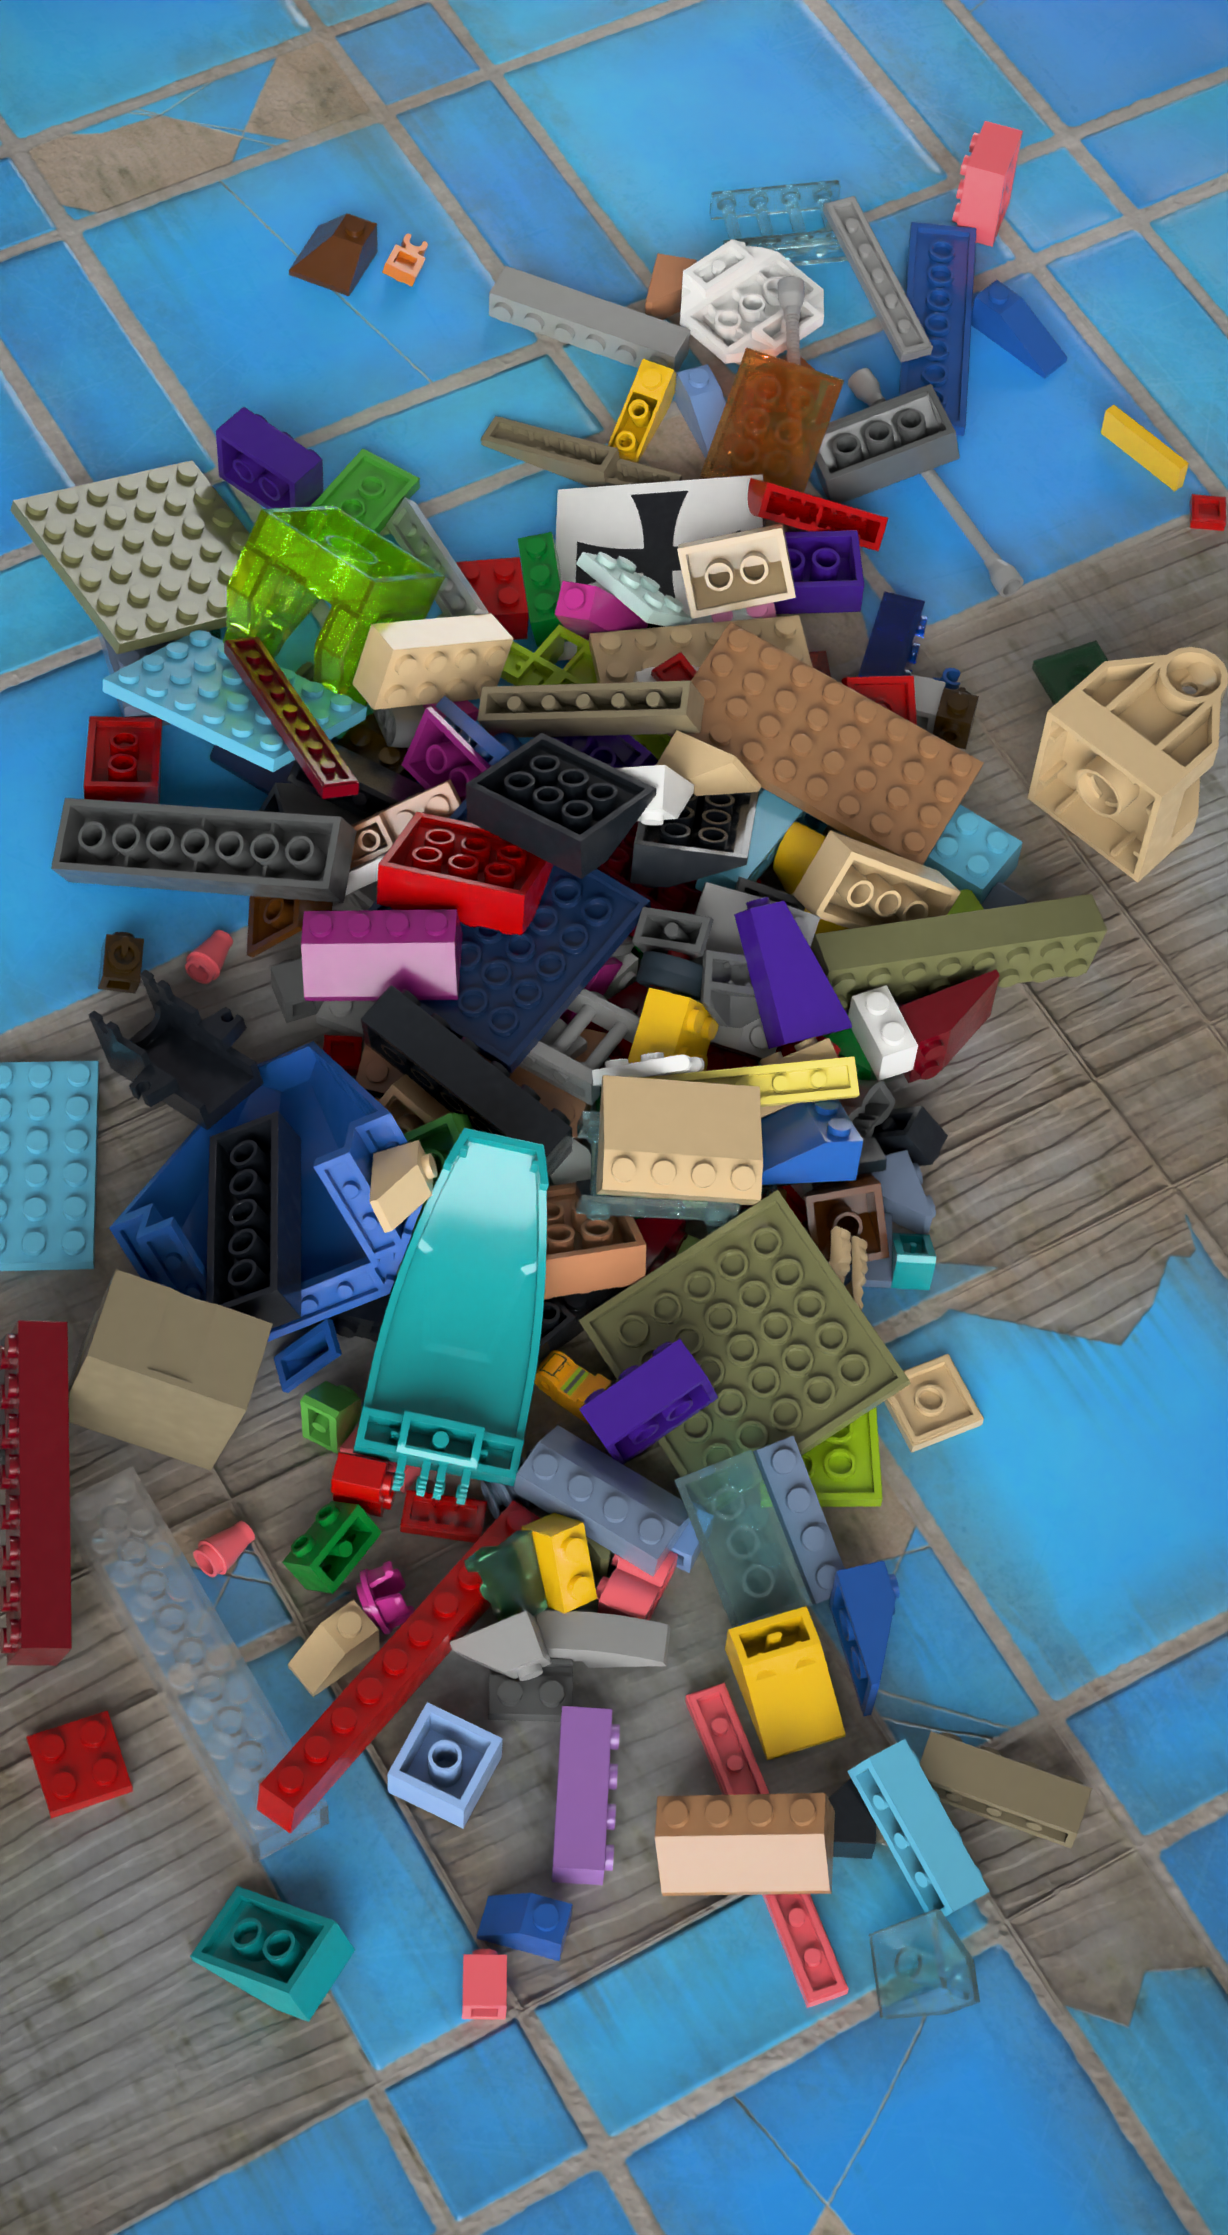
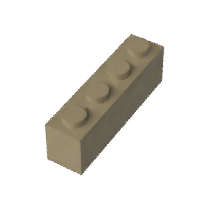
M930 1732L920 1761L924 1774L932 1788L939 1795L941 1802L1072 1848L1092 1788L1084 1786L1079 1779L1068 1775L1056 1776L1047 1773L1033 1762H1016L1003 1757L998 1750L990 1747L977 1748L963 1743L962 1739L947 1732L940 1734Z

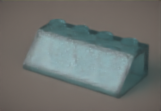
M752 1450L675 1479L732 1628L813 1605Z

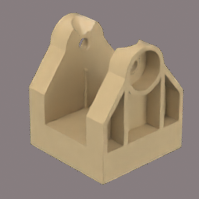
M1195 647L1179 648L1167 655L1103 662L1048 710L1028 799L1136 882H1139L1193 833L1199 811L1200 777L1213 766L1219 747L1220 709L1228 685V672L1225 664L1215 654ZM1191 686L1196 689L1197 693L1187 694L1182 688Z

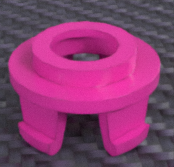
M391 1561L384 1562L383 1566L372 1570L366 1568L360 1571L361 1582L356 1584L363 1610L376 1627L379 1626L384 1634H389L393 1632V1628L403 1624L415 1611L413 1606L406 1605L402 1595L398 1593L406 1587V1583L399 1569H393Z

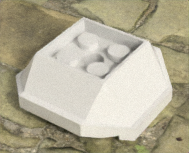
M731 239L683 271L680 326L689 329L690 334L725 364L736 363L746 369H750L760 361L775 358L787 350L786 320L784 319V311L778 301V281L787 276H796L804 281L805 299L800 309L799 340L823 325L824 289L779 252L762 247L746 246L744 242Z

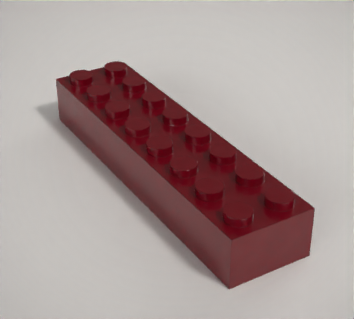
M18 1320L11 1333L6 1334L4 1345H0V1369L5 1371V1384H0V1409H5V1424H0V1449H5V1464L0 1465V1489H5V1505H0V1530H6V1545H1L0 1570L6 1571V1586H1L0 1611L6 1612V1628H1L0 1652L7 1653V1665L57 1666L72 1649L68 1322Z

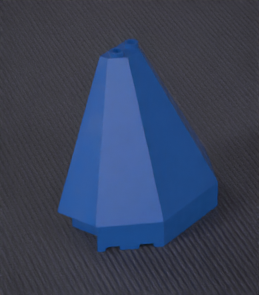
M314 1041L257 1064L264 1084L210 1129L206 1130L202 1126L197 1125L109 1227L140 1278L172 1288L182 1294L206 1302L210 1136L279 1111L301 1138V1318L272 1328L268 1342L390 1294L396 1273L422 1208V1205L419 1206L393 1231L384 1233L369 1202L373 1153L407 1144L408 1141L392 1114Z

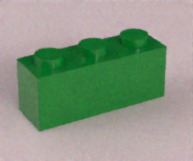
M552 532L517 538L530 624L537 648L540 647L559 624L563 626L555 616L562 577Z

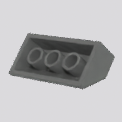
M932 384L803 432L819 482L827 499L840 504L960 458L956 431Z

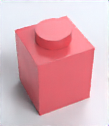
M477 1949L472 1954H463L462 2019H506L507 1954H498L496 1950Z

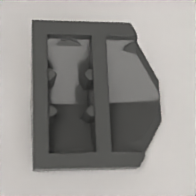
M705 950L703 954L700 1003L703 1004L704 1008L720 1026L742 1028L759 1019L760 1014L745 955Z

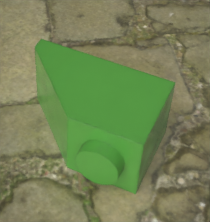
M325 1381L305 1393L300 1400L303 1437L338 1454L341 1445L349 1437L360 1420L361 1398L358 1397L355 1391L345 1385L336 1386Z

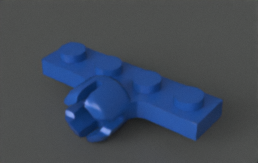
M445 695L435 706L446 715L444 720L490 766H493L524 745L517 737L510 733L503 732L494 736L490 735Z

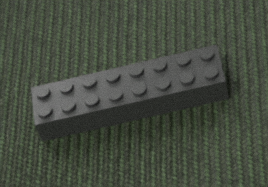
M65 798L51 869L72 883L344 903L356 830L339 816Z

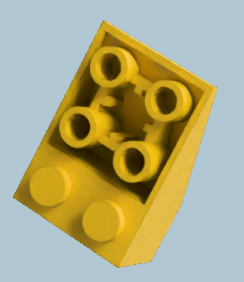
M807 1606L728 1629L725 1651L766 1760L846 1736L822 1645Z

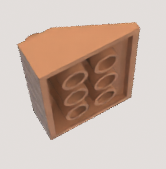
M576 1182L548 1186L544 1300L615 1287L623 1288L633 1285L646 1276V1243L629 1208L585 1215L575 1193Z

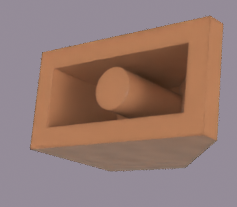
M657 253L646 298V315L664 320L681 311L683 271L695 264L697 260Z

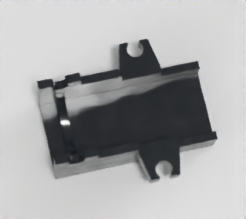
M145 969L140 973V976L155 1011V1016L149 1024L128 1040L122 1036L117 1024L112 1021L105 1024L103 1016L98 1012H91L89 1018L110 1068L132 1082L129 1087L135 1098L139 1100L142 1095L145 1104L149 1107L163 1101L208 1130L264 1084L256 1062L231 1047L247 1028L244 1019L238 1014L234 1018L231 1010L224 1007L202 1020L198 1009L173 995L169 983L164 980L157 983L154 975Z

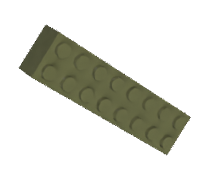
M1088 894L819 933L814 935L810 948L843 1008L850 1009L852 996L887 985L895 1002L907 1003L913 999L923 998L996 969L1000 974L998 986L1002 988L1011 987L1023 982H1044L1056 977H1077L1087 973L1107 932V928L1093 895Z

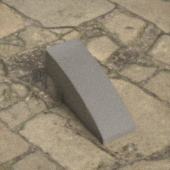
M538 1611L537 1623L550 1658L572 1659L573 1662L583 1661L588 1668L666 1666L671 1627L668 1624L596 1612L569 1611L564 1614L559 1611Z

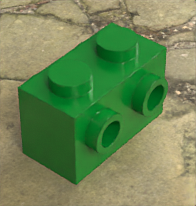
M331 1501L318 1511L315 1517L316 1520L306 1533L298 1537L291 1545V1551L282 1563L306 1590L334 1594L381 1535L382 1531L359 1504Z

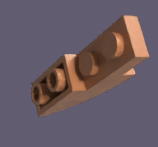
M451 779L426 791L410 796L351 825L356 830V837L350 869L387 853L416 812L449 818L462 803Z

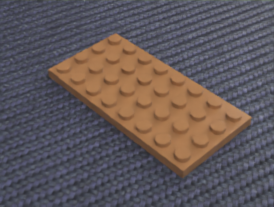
M731 621L691 680L704 697V707L700 733L685 734L736 756L762 785L763 789L852 839L924 865L984 764L982 761Z

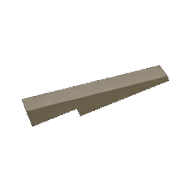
M498 416L494 417L481 438V444L485 447L589 487L682 480V475L620 459L618 448Z

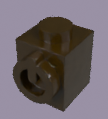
M964 687L952 690L944 688L936 714L933 735L957 748L966 750L979 696L972 695Z
M115 932L112 935L106 934L101 949L98 989L136 993L141 979L144 939L135 938L133 934L128 932Z

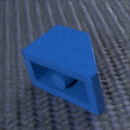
M534 1893L488 1896L476 1939L560 1961L571 1923L573 1904Z

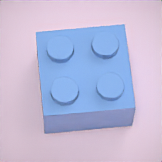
M427 1702L387 1774L388 1793L464 1828L502 1758L503 1738Z

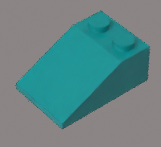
M237 1886L190 1957L197 1964L272 2008L309 2022L355 1949L336 1921Z

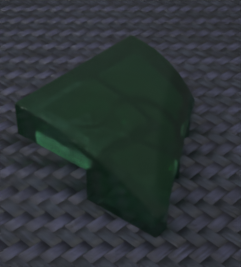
M532 1530L516 1531L498 1546H483L464 1561L467 1571L478 1572L483 1580L479 1591L484 1599L491 1603L492 1612L498 1622L526 1610L534 1616L548 1608Z

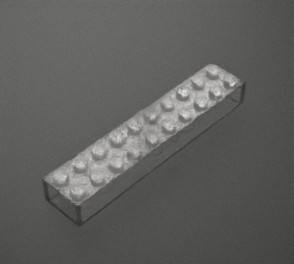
M133 1466L71 1496L70 1538L253 1863L329 1824L328 1804L324 1797L291 1834L256 1810L260 1783L294 1745Z

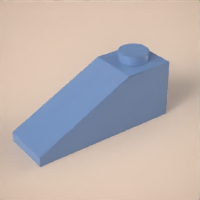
M706 364L677 372L674 400L712 472L717 473L745 465V458L721 387L709 365Z

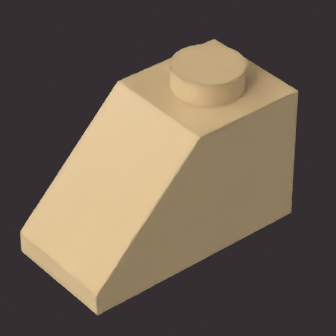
M419 1140L373 1153L369 1202L384 1233L393 1231L432 1196L433 1178L438 1175L437 1167L433 1156L425 1154Z
M353 1599L317 1626L290 1660L288 1667L312 1697H315L379 1650V1629Z

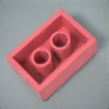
M984 121L980 134L974 132L969 152L972 154L971 156L965 155L960 175H964L965 180L961 179L956 198L960 199L961 203H957L952 222L957 223L958 227L977 228L976 243L993 247L1010 203L1023 131Z

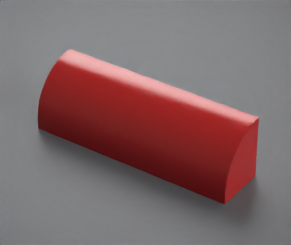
M750 478L747 500L752 515L809 532L858 530L859 546L879 552L888 521L887 517Z

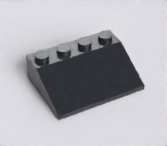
M540 733L466 783L467 818L469 822L581 879L610 858L656 796V788L543 733Z
M759 791L704 796L692 794L678 819L664 820L662 825H645L639 821L634 842L630 883L640 884L646 888H669L747 865Z

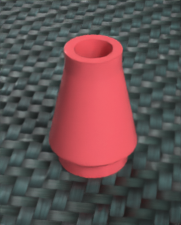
M214 931L207 940L188 954L185 965L187 974L193 980L202 984L216 980L220 975L228 951L233 945L232 937L225 931Z
M238 1521L233 1526L200 1541L198 1549L193 1553L197 1565L210 1577L226 1574L245 1548L255 1540L254 1532L247 1523Z

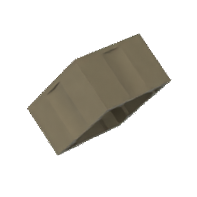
M116 1269L104 1293L100 1308L95 1312L84 1335L68 1383L69 1422L211 1471L247 1411L273 1324L218 1304L192 1298L172 1288Z

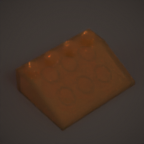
M746 347L704 462L701 479L763 475V481L804 493L844 380Z

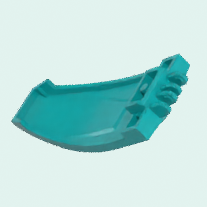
M464 1128L444 1162L443 1169L432 1190V1196L429 1197L415 1228L398 1272L380 1329L353 1453L397 1463L392 1490L400 1492L404 1484L405 1465L421 1468L415 1489L416 1495L422 1497L425 1495L430 1470L437 1471L432 1499L440 1500L444 1494L446 1473L461 1476L455 1496L457 1499L456 1504L465 1505L470 1478L514 1486L537 1369L544 1308L547 1251V1189L549 1181L545 1149L542 1144Z

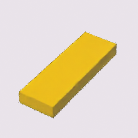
M1115 405L1109 407L1105 411L1101 434L1173 491L1181 488L1184 484L1189 463Z

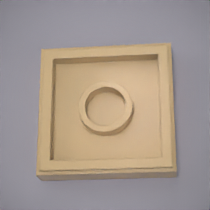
M949 1354L904 1370L911 1384L884 1401L911 1453L979 1427L984 1421L981 1412Z

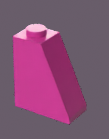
M562 581L555 616L565 628L584 639L589 640L590 633L644 629L648 627V623L614 595L593 585Z

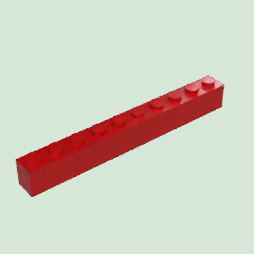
M514 1500L260 1783L256 1810L291 1834L450 1653L452 1648L449 1642L463 1637L528 1564L522 1526L541 1519Z

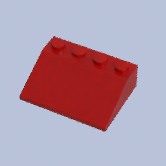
M416 812L378 864L377 904L391 907L393 910L457 909L460 922L467 926L495 929L507 935H523L536 914L553 864L473 823Z

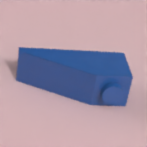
M995 280L975 296L971 325L1045 379L1067 361L1066 354L1023 298L1003 283Z

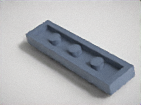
M790 1436L754 1450L753 1453L809 1599L813 1605L830 1599L836 1571L845 1568L795 1438Z

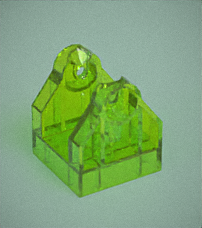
M334 505L261 509L227 585V629L223 643L229 639L259 637L272 657L275 658L289 636L318 602L324 599L332 607L315 642L314 682L322 684L324 688L336 694L349 696L353 701L367 706L368 702L352 683L371 624L426 619L445 576Z

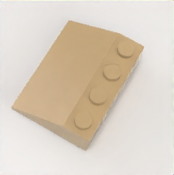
M602 1076L596 1195L754 1205L761 1201L763 1147L759 1086Z

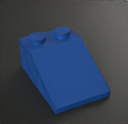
M838 1099L796 1103L761 1119L763 1147L762 1185L856 1180L863 1139Z
M884 1560L836 1571L829 1601L831 1614L863 1717L871 1715L881 1680L892 1616L895 1614V1601L900 1596L896 1576L888 1574Z

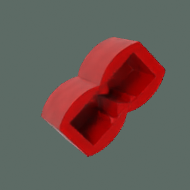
M339 1452L331 1480L333 1501L359 1504L366 1514L382 1518L385 1509L392 1510L396 1491L392 1490L395 1473L389 1471V1462Z

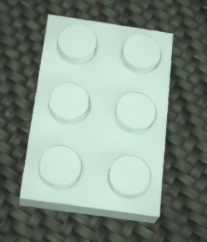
M586 552L581 554L576 564L646 623L665 627L690 624L692 618L682 610L684 605L669 595L664 596L658 591L660 585L647 576L641 577L635 572L636 565L621 556L613 559L603 552H599L598 555Z

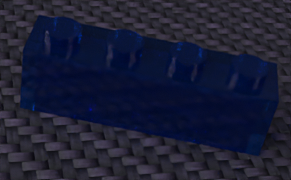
M884 591L858 677L911 676L913 670H909L908 666L909 663L916 664L921 643H917L916 639L917 636L924 638L929 617L923 616L925 601Z

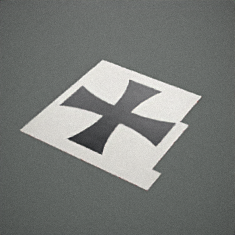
M763 475L558 489L555 546L559 558L562 581L593 585L610 593L576 563L583 552L595 555L603 552L613 559L621 556L636 565L635 572L641 577L647 576L660 585L658 591L664 596L669 595L680 601L684 605L682 610L691 617L677 551L678 545L763 527V518L751 514L747 500L750 478L763 481ZM746 608L732 611L733 618L731 621L758 619L749 616ZM712 616L693 618L690 624L713 623ZM648 623V627H647V628H656V627H665V626H660V625H655V624H650V623ZM569 641L564 642V652L558 661L571 660L577 653V646Z

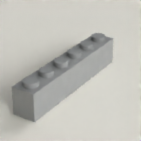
M508 266L504 267L489 292L490 317L548 336L562 343L585 349L591 353L605 356L625 365L639 368L642 359H646L674 369L677 374L689 352L690 330Z

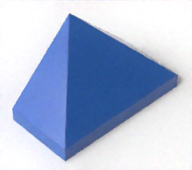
M325 1319L274 1356L282 1392L289 1393L342 1355L332 1319Z

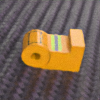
M556 1350L551 1351L537 1367L534 1381L536 1386L550 1396L553 1401L588 1425L589 1423L579 1408L585 1405L586 1398L596 1390L601 1388L607 1390L611 1387L609 1379L599 1373L594 1376L578 1366L566 1354Z

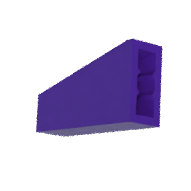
M765 897L746 902L747 910L736 913L734 916L768 1049L852 1028L850 1018L785 901L770 904L769 898Z

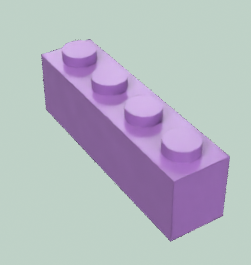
M562 1706L552 1882L603 1885L604 1871H613L614 1845L606 1844V1830H615L616 1804H608V1789H617L618 1764H610V1749L618 1750L620 1724H612V1709Z

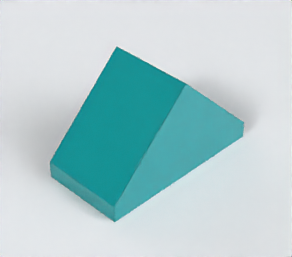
M892 1233L891 1288L930 1290L936 1265V1253L930 1235Z

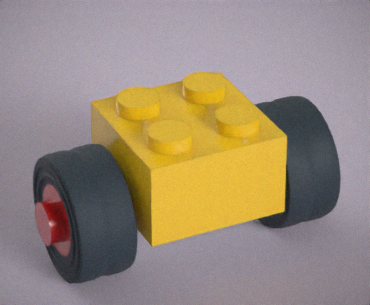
M655 951L644 952L636 982L649 989L629 1054V1063L641 1062L640 1056L648 1053L662 1052L664 1057L683 1054L689 1057L702 1058L705 1063L703 1071H706L708 1064L706 1054L710 1041L717 1034L718 1023L704 1008L703 1004L696 1001L701 998L703 966L689 961L690 957L686 954L676 951H668L667 954Z

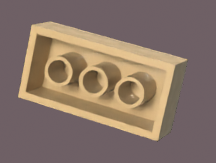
M492 613L371 624L352 684L373 710L438 703L444 695L452 702L480 699L482 687L498 685L514 638Z
M829 831L793 896L811 914L819 916L820 919L853 929L947 915L961 891L935 869Z

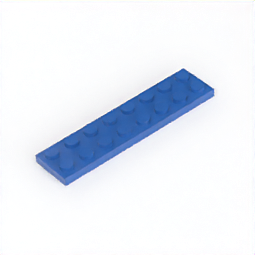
M911 222L906 296L933 348L930 355L901 362L899 396L932 384L956 431V435L964 436L977 228Z

